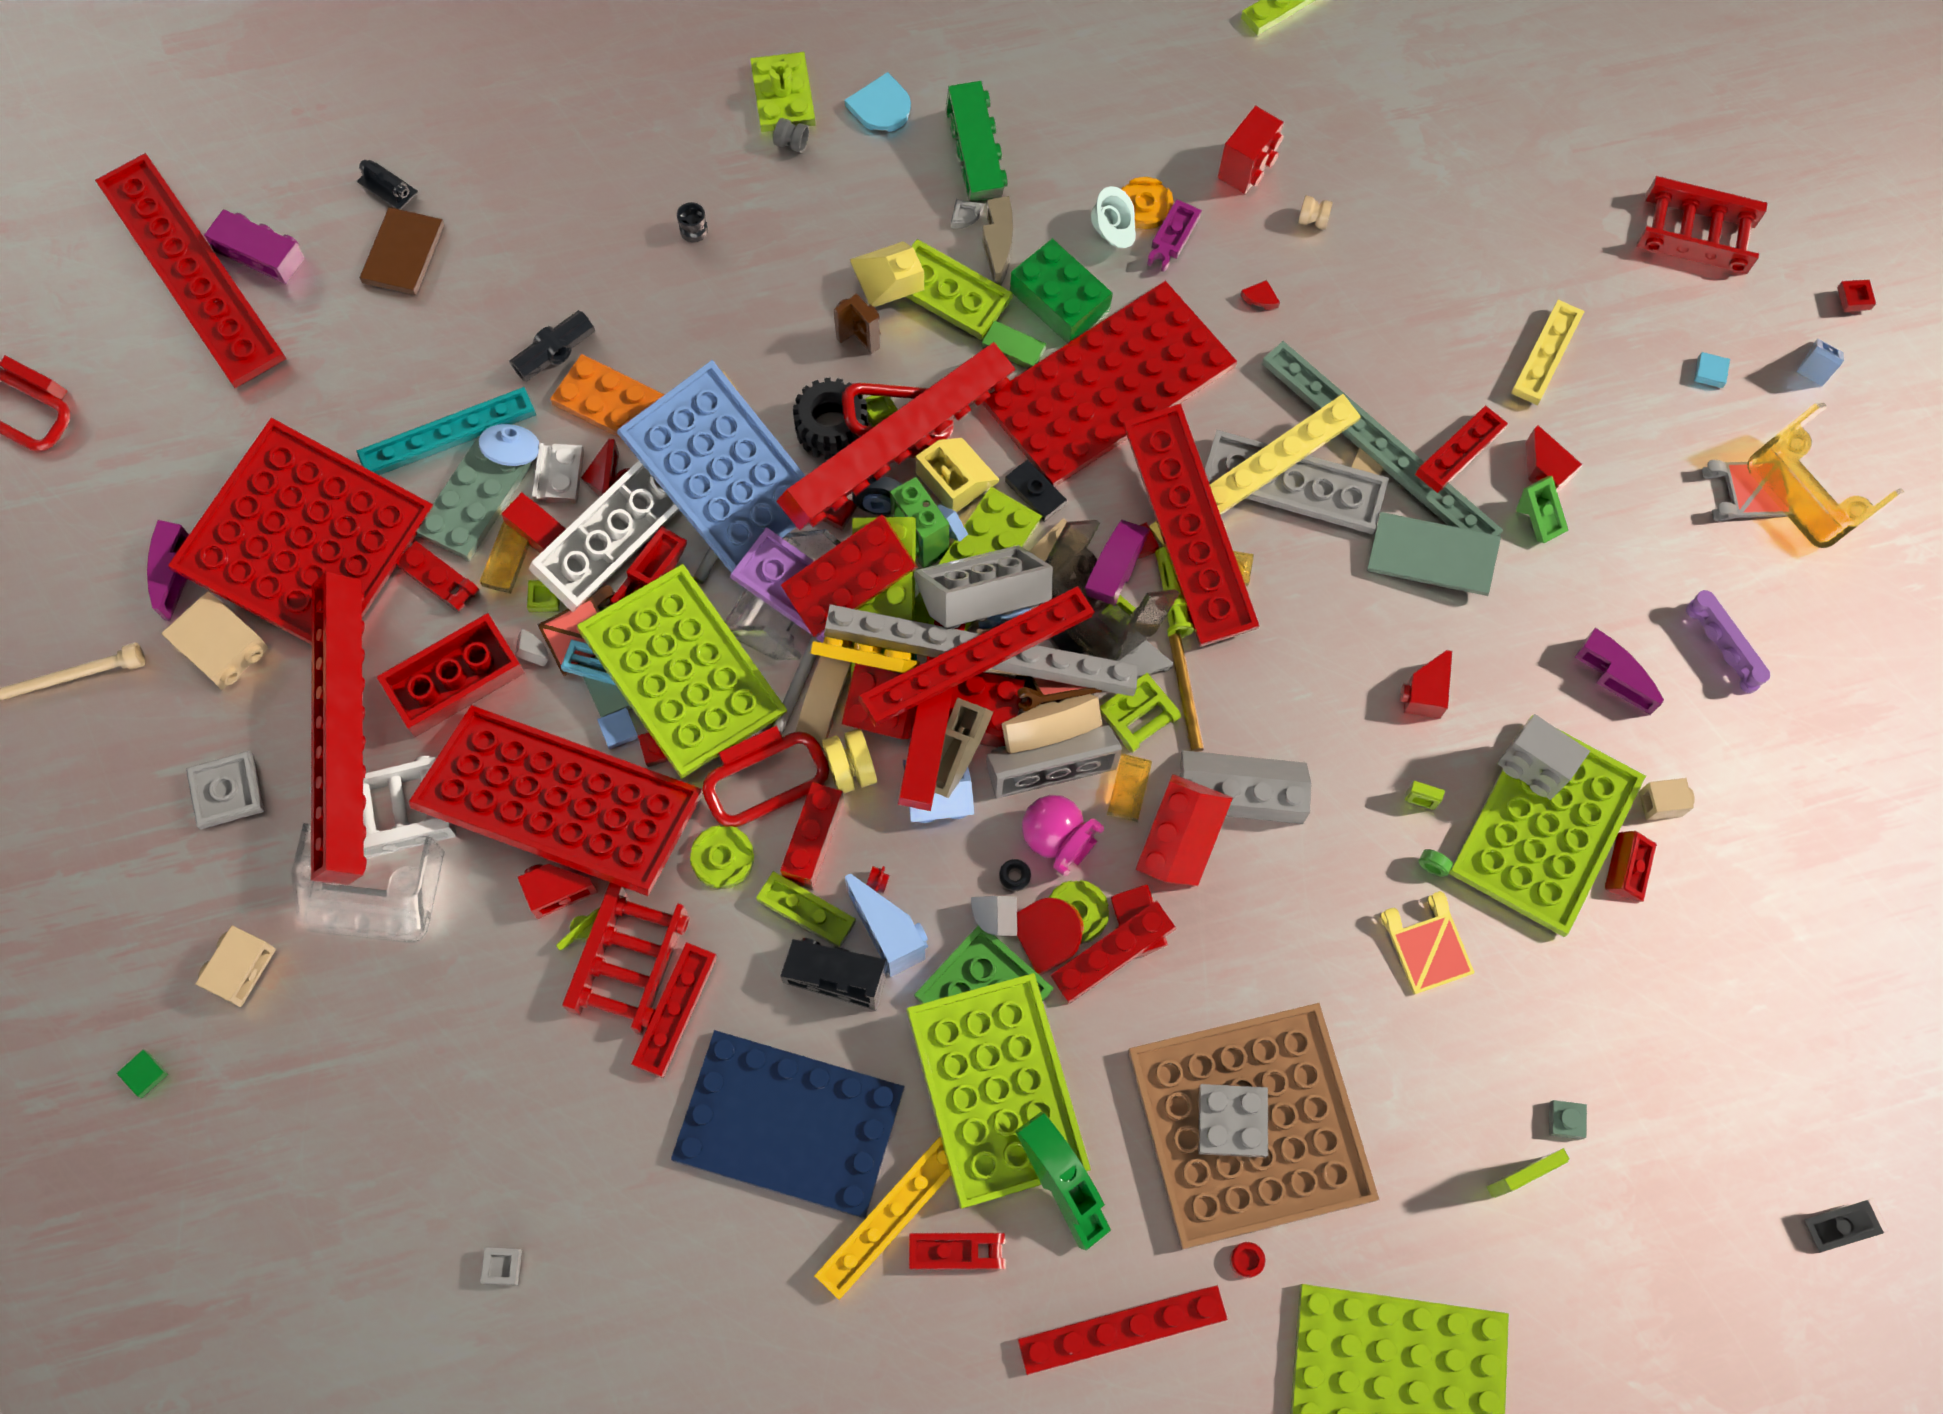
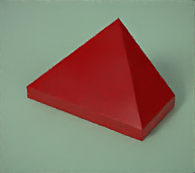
M615 439L607 440L581 476V479L599 498L613 485L614 477L617 474L619 451Z

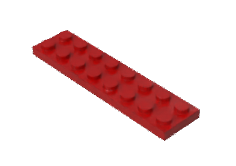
M1181 403L1124 421L1123 426L1180 591L1185 599L1186 608L1200 647L1259 629V622Z

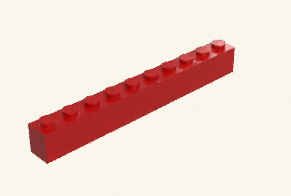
M991 343L786 489L776 502L799 530L808 524L814 528L827 517L825 514L827 510L832 508L835 512L849 501L847 498L849 494L853 492L856 496L870 486L868 480L873 477L877 481L891 470L889 465L894 461L897 465H900L912 455L909 450L914 447L920 450L932 440L931 434L936 432L938 436L941 435L952 425L950 420L956 418L960 421L972 411L970 408L972 404L975 403L979 407L991 397L990 391L994 389L996 392H999L1011 382L1008 377L1016 370L996 343Z
M325 572L312 584L311 881L349 885L364 875L367 860L364 856L366 827L363 825V811L366 806V797L363 794V780L366 775V767L363 765V750L366 744V739L363 735L365 707L362 706V693L365 688V679L362 677V664L365 658V651L362 648V635L365 629V623L362 620L364 593H362V580Z

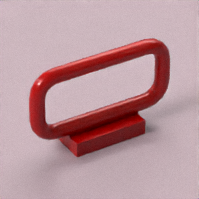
M4 355L0 361V381L54 408L58 413V417L47 435L40 440H36L0 421V434L27 449L37 452L46 451L58 442L71 419V411L63 401L68 390L52 379Z
M853 383L846 387L842 395L843 414L846 425L851 432L860 437L875 427L864 426L858 422L854 405V397L856 395L914 399L928 388ZM953 419L950 420L952 425L941 435L938 436L936 432L931 434L932 440L923 448L918 450L914 447L909 450L912 453L909 458H915V456L938 440L950 438L954 428Z
M776 725L719 752L718 754L723 765L708 773L703 781L702 791L704 799L718 823L725 827H740L808 795L812 782L824 785L829 776V765L815 737L807 732L800 731L789 733L782 737ZM796 744H803L807 747L817 768L815 777L737 815H729L725 812L715 791L717 782Z

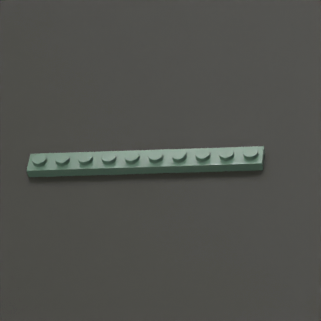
M1282 341L1263 358L1262 365L1315 411L1320 410L1344 394L1361 418L1343 431L1342 434L1383 467V470L1448 526L1501 535L1503 529L1451 484L1448 483L1437 493L1418 478L1415 473L1424 461L1287 343Z

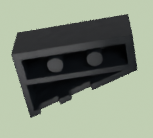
M802 938L801 941L792 940L780 977L784 984L876 1011L888 971L886 959L850 952L840 947L823 946L816 940Z

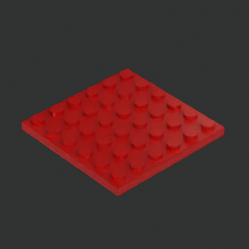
M271 417L170 561L168 567L177 574L312 645V584L325 572L362 580V593H364L363 618L396 568L397 561L415 539L417 530L432 509L433 504Z

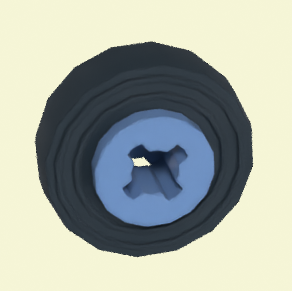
M883 476L878 481L873 477L868 480L870 486L856 496L852 492V501L858 508L872 514L889 515L891 514L890 491L902 485V483L887 476Z

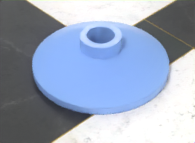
M500 424L483 431L479 438V448L486 458L497 464L520 466L532 462L538 456L539 440L526 428L512 424Z

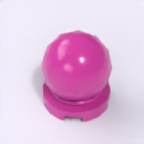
M1047 795L1038 798L1027 808L1022 820V833L1027 845L1033 852L1042 857L1055 858L1053 867L1062 876H1067L1070 873L1067 867L1073 862L1078 866L1098 842L1093 837L1096 831L1099 833L1104 831V826L1094 818L1084 822L1082 812L1077 805L1070 799L1060 795Z

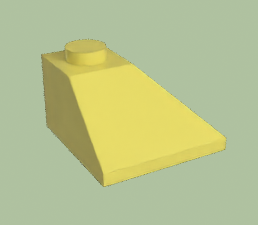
M904 241L850 259L852 268L869 305L877 307L924 290V270L914 248Z

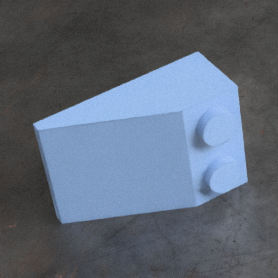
M851 873L844 876L847 893L880 958L886 959L887 971L890 977L924 961L925 949L928 948L926 943L928 938L921 924L917 923L914 925L907 913Z

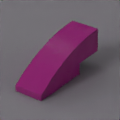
M1121 519L1101 552L1085 586L1088 597L1114 606L1116 605L1124 584L1129 581L1150 532L1149 528Z
M158 520L148 553V592L152 608L164 620L170 621L187 578L170 570L168 564L189 534L180 524Z
M1595 627L1585 639L1575 658L1601 673L1596 682L1598 685L1651 715L1664 701L1656 684L1627 650Z

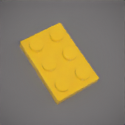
M824 637L823 642L813 641L810 653L905 673L920 665V661L911 659L912 653L885 649L883 654L881 653L882 647L854 643L853 648L851 647L852 641Z

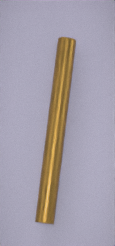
M1172 634L1169 636V642L1191 751L1201 752L1204 748L1181 634Z

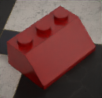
M1172 774L1135 870L1165 882L1198 886L1233 797Z

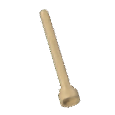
M137 642L122 646V650L117 651L116 655L0 688V701L120 666L130 670L145 666V656Z

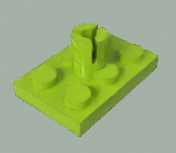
M796 52L750 58L761 132L775 131L780 118L790 120L795 126L799 123L816 126L805 53Z

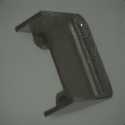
M1098 520L1066 522L1045 561L1053 567L1052 599L1078 586L1095 612L1091 618L1065 630V632L1090 656L1120 661L1157 632L1180 593L1176 589L1146 593L1139 607L1133 611L1131 616L1117 604L1114 606L1088 597L1085 586L1097 562V558L1087 547L1100 522Z

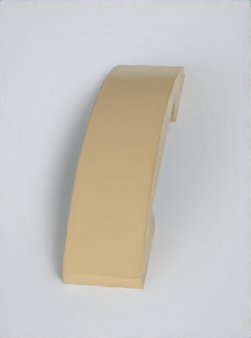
M824 656L820 657L795 731L807 732L815 737L822 750H824L822 740L827 739L833 725V716L851 669V662Z

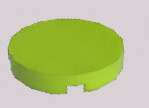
M721 825L712 826L701 832L694 840L691 848L690 863L697 878L705 885L717 889L732 888L743 882L750 874L754 864V850L747 835L738 828L732 826L721 827Z
M1088 881L1063 882L1049 896V898L1062 899L1072 904L1080 913L1084 924L1080 945L1095 940L1102 934L1108 924L1109 904L1107 897L1099 887Z

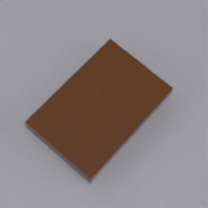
M389 207L359 277L361 282L367 285L417 295L445 226L443 219Z

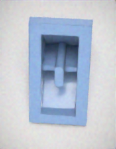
M1817 338L1797 373L1823 386L1843 363L1844 353Z

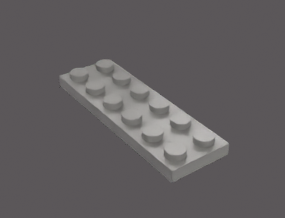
M1216 430L1205 467L1209 484L1268 444ZM1308 455L1253 492L1246 499L1373 534L1376 529L1389 478Z

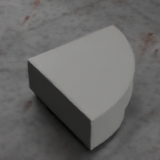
M956 199L951 228L960 229L974 224L981 217L984 204Z
M522 629L518 635L515 656L545 666L549 659L546 647L535 635Z

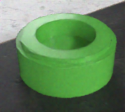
M1425 849L1418 860L1424 870L1440 877L1447 876L1453 866L1452 861L1448 857L1431 849Z

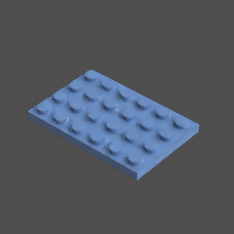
M713 360L618 429L617 434L731 573L766 527L781 538L796 528V525L776 501L786 489L805 477V474Z

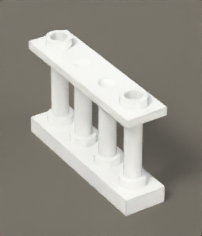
M421 756L411 763L366 773L363 780V794L366 797V806L363 811V825L366 827V838L364 840V856L366 859L457 837L454 824L427 815L422 822L414 824L408 822L402 782L419 778L422 782L437 756ZM389 786L395 825L392 827L393 829L380 832L376 830L370 790Z

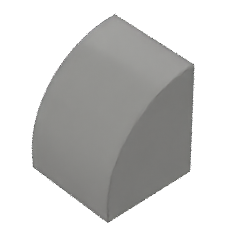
M971 897L972 913L982 930L991 935L1017 936V897Z

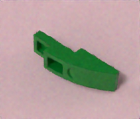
M1040 1112L1015 1132L1043 1188L1051 1191L1078 1247L1088 1250L1111 1231L1101 1210L1105 1204L1070 1145L1047 1115Z

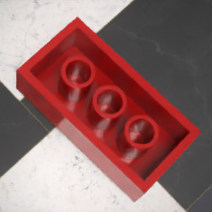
M486 613L376 677L409 731L417 737L522 676L525 672L489 613Z

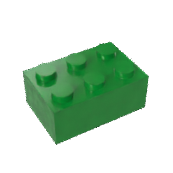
M1053 238L1011 271L1010 291L1067 344L1085 333L1110 312L1113 292Z

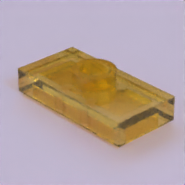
M1121 754L1107 815L1138 822L1152 765L1151 760Z

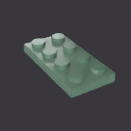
M480 436L477 437L417 530L418 537L468 561L471 560L532 466L531 462L520 466H505L489 460L482 454L479 448Z

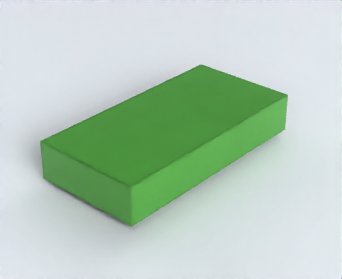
M997 321L993 322L982 341L983 349L995 342L1009 361L1027 369L1039 362L1046 349V343Z

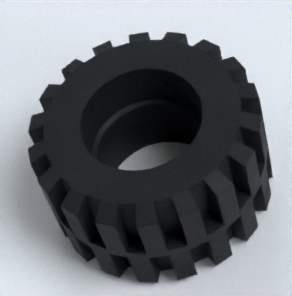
M831 377L824 378L825 382L821 383L818 380L813 381L812 387L806 385L802 389L803 395L798 394L795 399L796 404L793 405L795 432L799 443H803V449L807 452L812 450L813 456L817 458L824 455L825 460L830 459L860 437L851 432L845 420L834 426H825L816 421L818 417L828 412H837L844 415L842 395L846 387L852 383L848 382L845 385L843 379L837 378L835 382L831 381ZM856 395L854 397L856 418L860 424L868 426L866 400L863 399V395Z

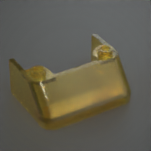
M1824 402L1815 403L1751 455L1747 464L1750 475L1804 536L1818 548H1828L1835 545L1905 493L1902 488L1894 490L1875 506L1867 498L1859 495L1851 496L1838 504L1799 460L1811 450L1812 438L1803 426L1827 408Z

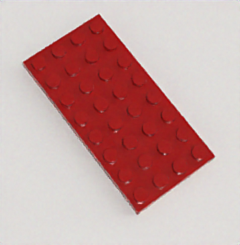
M1165 280L1012 379L999 392L994 391L990 393L991 397L982 405L1032 465L1056 487L1126 441L1128 438L1123 426L1124 421L1183 403L1234 369L1237 365V360Z
M471 705L412 795L409 805L411 809L649 896L702 797V788Z

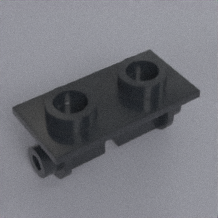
M362 160L359 164L362 176L357 180V183L395 209L401 210L418 193V190L372 160Z

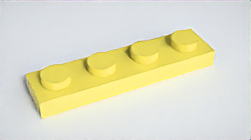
M1559 299L1557 300L1511 394L1538 406L1585 311Z

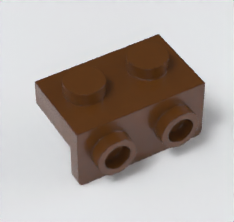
M857 293L849 299L846 298L840 301L834 309L836 339L839 343H842L854 335L869 353L873 354L880 349V316L874 306L871 304L867 305Z

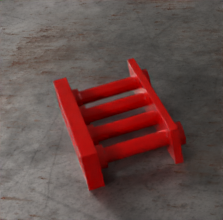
M1659 176L1655 177L1645 198V202L1656 204L1652 227L1646 226L1636 247L1647 249L1650 252H1659L1728 269L1736 273L1748 274L1759 258V253L1747 251L1751 227L1755 228L1766 213L1768 203ZM1667 207L1684 211L1680 234L1663 230ZM1695 214L1711 217L1707 241L1691 237ZM1723 221L1739 224L1735 248L1719 244Z
M609 883L562 1006L568 1012L579 1016L583 1008L591 1006L632 1019V1030L636 1034L642 1035L644 1028H648L655 1009L652 1007L678 937L685 934L690 917L687 916L684 905L677 903L675 911L671 915L630 902L629 898L626 897L627 893L623 887ZM627 914L668 927L662 945L617 932L615 924L618 917ZM614 944L656 957L651 975H644L606 963L603 955L607 946L611 947ZM603 975L644 988L645 991L639 1007L593 993L591 987L595 977Z

